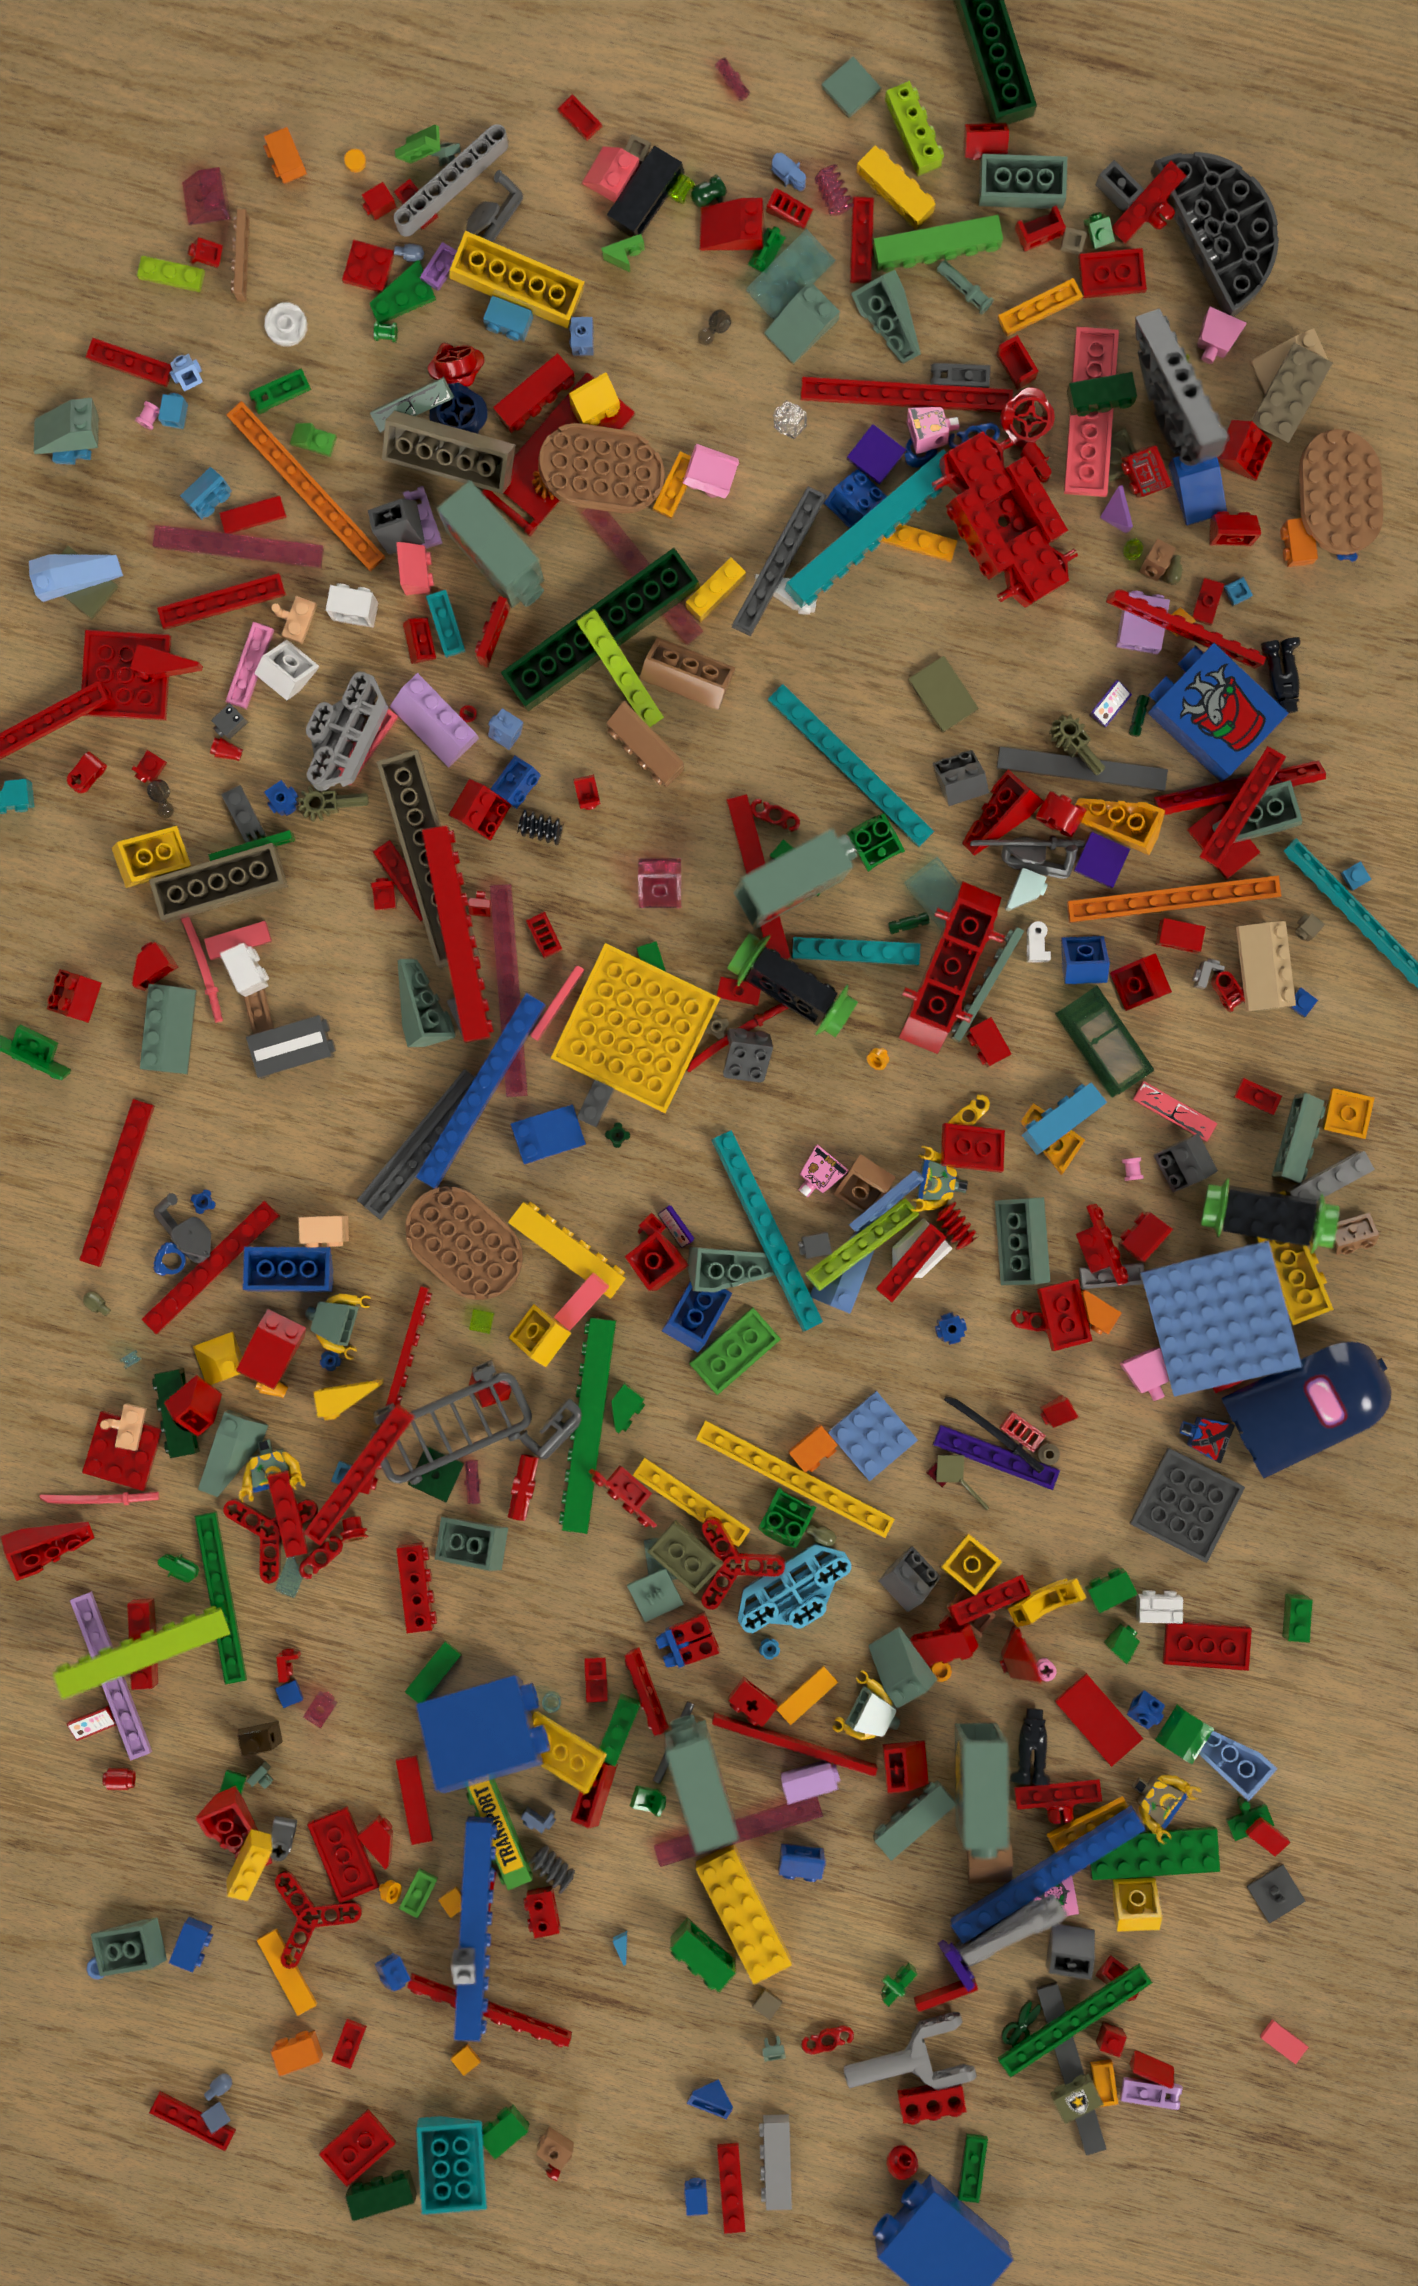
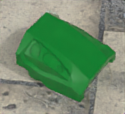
M885 813L868 819L846 833L868 872L890 858L905 852Z
M778 1488L758 1529L767 1537L785 1546L796 1548L817 1507L805 1504L783 1492V1489Z
M1177 1704L1155 1741L1192 1765L1214 1728Z

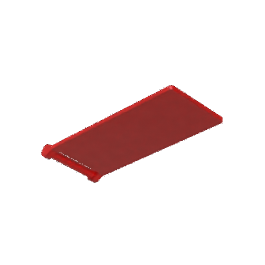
M586 373L569 393L595 378L591 374ZM569 393L514 456L511 483L503 493L531 516L534 521L531 523L527 522L495 495L494 491L487 489L482 491L486 499L491 501L525 530L524 533L529 537L561 501L555 496L551 500L549 494L543 499L542 492L538 494L535 492L537 486L532 485V480L535 479L533 472H539L538 458L545 439L561 426L579 423L571 409ZM619 399L620 409L617 414L610 418H603L597 426L622 430L635 415V412Z

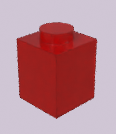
M384 182L379 183L362 194L364 203L361 205L368 216L372 215L375 221L397 208L395 200Z
M1102 2022L1096 2044L1100 2051L1120 2058L1127 2036L1123 2028Z

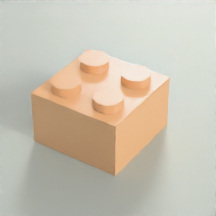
M348 1216L299 1218V1243H306V1247H322V1243H327V1247L343 1246V1242L349 1241Z

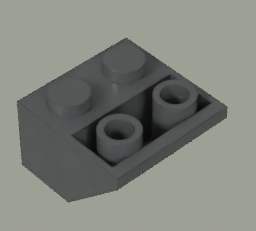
M401 498L368 510L372 532L388 554L397 553L396 542L417 545L425 543L417 501Z
M973 750L932 763L948 806L989 793L986 773Z
M1199 1133L1154 1154L1173 1193L1205 1180L1218 1171Z
M911 1546L885 1571L878 1581L909 1612L923 1603L941 1576Z
M1064 1924L1052 1926L1045 1964L1048 1972L1092 1980L1095 1961V1930Z

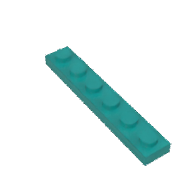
M793 937L792 959L920 965L921 944Z

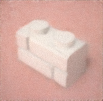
M1144 1590L1142 1594L1136 1595V1620L1139 1623L1183 1622V1597L1177 1595L1176 1591H1164V1594H1155V1591Z

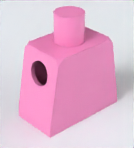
M1209 307L1205 314L1197 343L1199 348L1205 350L1201 357L1202 361L1212 364L1216 356L1224 358L1247 323Z
M1154 1347L1120 1362L1121 1367L1138 1392L1144 1393L1149 1391L1153 1401L1165 1396L1160 1385L1167 1383L1169 1378L1162 1351L1159 1347Z

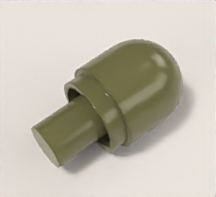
M1173 555L1172 562L1164 574V579L1169 585H1175L1181 580L1183 569L1180 564L1181 556Z
M88 1292L84 1295L83 1303L89 1310L95 1313L100 1312L104 1316L110 1313L111 1309L105 1305L106 1301L95 1292Z
M810 1525L807 1533L815 1536L814 1540L817 1543L826 1547L835 1544L836 1535L832 1530L821 1526L818 1529Z

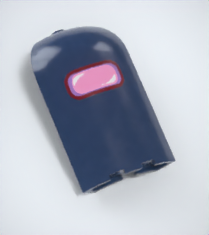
M1343 1342L1328 1346L1301 1359L1302 1367L1270 1374L1221 1398L1239 1433L1243 1432L1239 1435L1245 1447L1252 1455L1253 1461L1263 1478L1271 1476L1367 1430L1384 1416L1390 1405L1392 1394L1390 1382L1384 1372L1387 1370V1367L1382 1358L1377 1359L1369 1346L1359 1342Z

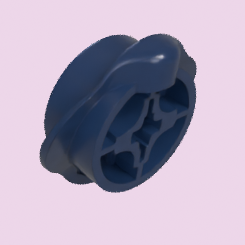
M459 382L448 384L454 397L430 409V421L444 425L456 424L457 426L451 427L478 434L488 417L485 401L481 396ZM457 408H459V411H460V415H459L460 420H458V417H457V413H458Z

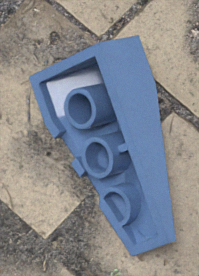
M855 1232V1233L852 1235L851 1238H853V1237H854L855 1235H857L859 1232ZM874 1250L822 1290L818 1291L813 1286L810 1294L811 1297L851 1313Z

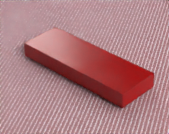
M280 495L219 513L226 535L287 518Z
M975 1978L972 1979L974 1988L970 1991L965 1988L961 1981H957L914 1997L917 2010L920 2012L978 1991Z

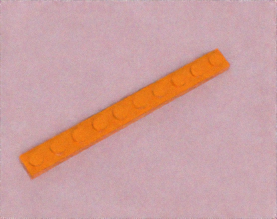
M242 401L226 414L228 419L370 572L385 559L383 553Z
M1278 875L1073 900L1067 902L1069 923L1279 898L1281 897V889Z

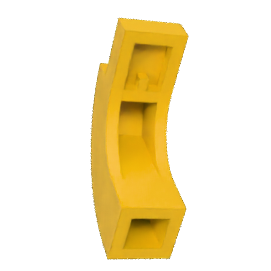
M1066 1578L1032 1592L1031 1595L1018 1600L1007 1609L1018 1628L1034 1623L1054 1609L1081 1602L1086 1596L1077 1578L1067 1580Z

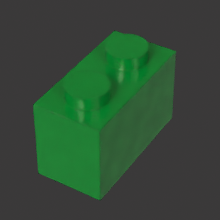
M1115 1568L1107 1573L1108 1576L1102 1579L1097 1577L1089 1581V1585L1085 1587L1099 1613L1138 1595L1127 1571L1123 1568Z
M1285 1594L1282 1637L1287 1641L1310 1643L1313 1600L1306 1595Z
M514 2105L508 2109L507 2107L503 2108L492 2123L488 2121L482 2126L483 2146L495 2160L528 2133L530 2124Z

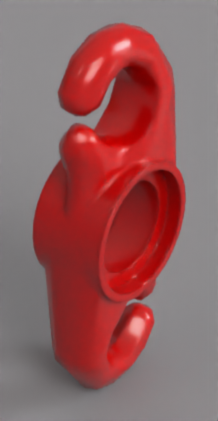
M755 799L751 803L752 814L771 825H778L783 829H787V820L793 818L795 825L790 827L789 831L794 832L800 826L799 817L779 805H771L765 801L763 802L764 810L757 812L756 805L762 803V799ZM774 809L781 812L782 817L778 821H773L769 817V813Z
M1016 1309L1011 1314V1322L1015 1327L1047 1333L1043 1313L1027 1312L1024 1310L1022 1311L1024 1321L1021 1323L1016 1321V1316L1021 1313L1020 1309ZM1036 1315L1042 1320L1038 1328H1034L1031 1324L1032 1318Z
M331 1536L329 1538L330 1541L338 1544L336 1550H331L329 1542L325 1541L323 1546L314 1550L300 1563L299 1573L303 1578L311 1579L313 1577L312 1574L305 1573V1566H312L313 1574H317L319 1569L327 1566L342 1552L343 1543H341L339 1537ZM317 1552H324L326 1554L327 1560L325 1563H318L316 1561L315 1555Z
M844 2025L823 2029L819 2034L810 2036V2039L815 2042L814 2048L809 2049L807 2047L809 2038L804 2037L801 2043L802 2049L810 2055L830 2052L836 2046L845 2044V2041L840 2038V2034L843 2031L849 2035L847 2043H851L854 2039L853 2030ZM831 2035L834 2038L831 2045H824L821 2041L823 2036Z

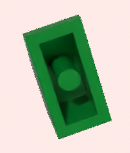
M1120 1623L1104 1643L1124 1663L1128 1664L1140 1640L1136 1637L1138 1633L1130 1625L1124 1627Z

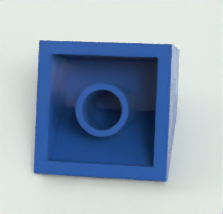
M1104 936L1061 937L1062 972L1065 984L1108 983L1110 962Z
M781 1844L778 1867L779 1875H782L785 1879L800 1877L808 1882H816V1879L822 1880L826 1861L824 1848Z

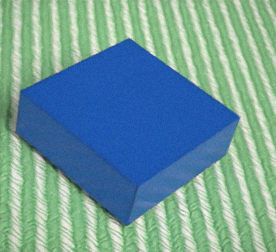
M296 1679L275 1688L283 1708L304 1700Z

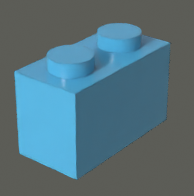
M492 295L483 321L487 330L492 333L498 334L500 332L506 334L513 341H518V339L525 341L533 320L532 310Z

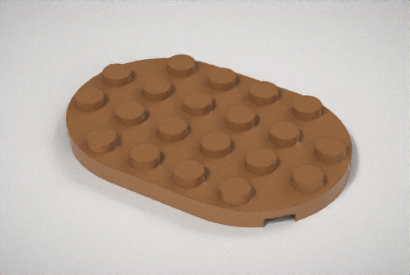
M573 423L559 427L558 430L545 439L538 458L541 479L546 488L557 499L572 506L616 513H635L641 511L656 500L663 487L665 477L662 459L658 451L655 452L648 444V440L631 431Z
M1333 429L1319 434L1305 447L1299 464L1302 522L1308 535H1312L1320 543L1318 546L1324 550L1339 555L1354 554L1365 549L1377 538L1383 524L1380 461L1372 446L1354 432Z
M439 1187L424 1193L412 1205L405 1224L409 1248L414 1256L451 1290L468 1299L485 1300L501 1295L514 1284L519 1276L523 1262L519 1238L508 1224L474 1194L458 1187Z

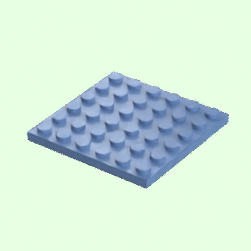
M1269 1241L1141 1272L1174 1396L1302 1367Z

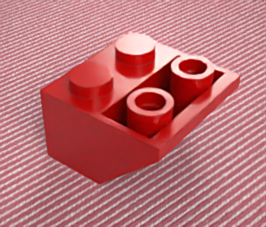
M1232 420L1227 430L1228 441H1226L1222 454L1217 457L1218 462L1225 469L1257 481L1273 442L1253 421Z
M469 779L448 816L491 841L509 811L511 804L485 785Z
M59 969L54 979L52 993L48 997L46 1009L89 1023L102 982Z
M196 1375L165 1401L164 1404L173 1420L196 1436H199L215 1422L222 1393Z
M925 1740L882 1744L885 1782L888 1793L911 1791L929 1784Z

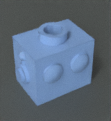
M583 316L571 317L569 344L572 349V355H594L593 318Z
M502 708L497 716L494 715L488 723V726H490L488 737L510 750L521 735L523 721Z

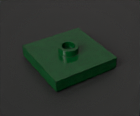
M427 1446L433 1460L446 1455ZM424 1450L416 1468L429 1463ZM454 1460L421 1475L423 1478L421 1482L411 1485L409 1481L408 1485L443 1502H447L465 1463Z

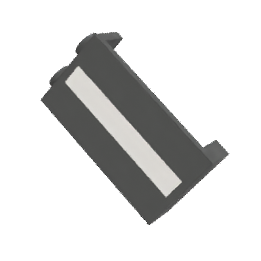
M318 1015L247 1036L246 1040L257 1077L263 1079L269 1077L270 1074L327 1057L333 1058V1052L336 1051L333 1039L329 1040L327 1032L330 1031L327 1019H323V1016Z

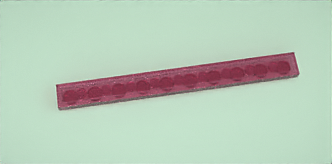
M511 884L490 886L501 1034L521 1002ZM524 1044L505 1074L507 1098L528 1096Z

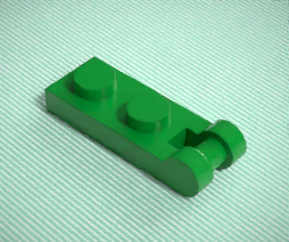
M302 368L252 390L249 392V396L256 404L257 414H263L279 404L310 391L311 387ZM267 394L269 399L263 401L262 397Z

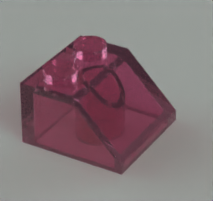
M220 167L198 170L182 182L189 226L231 219L225 178Z
M639 859V908H681V859Z

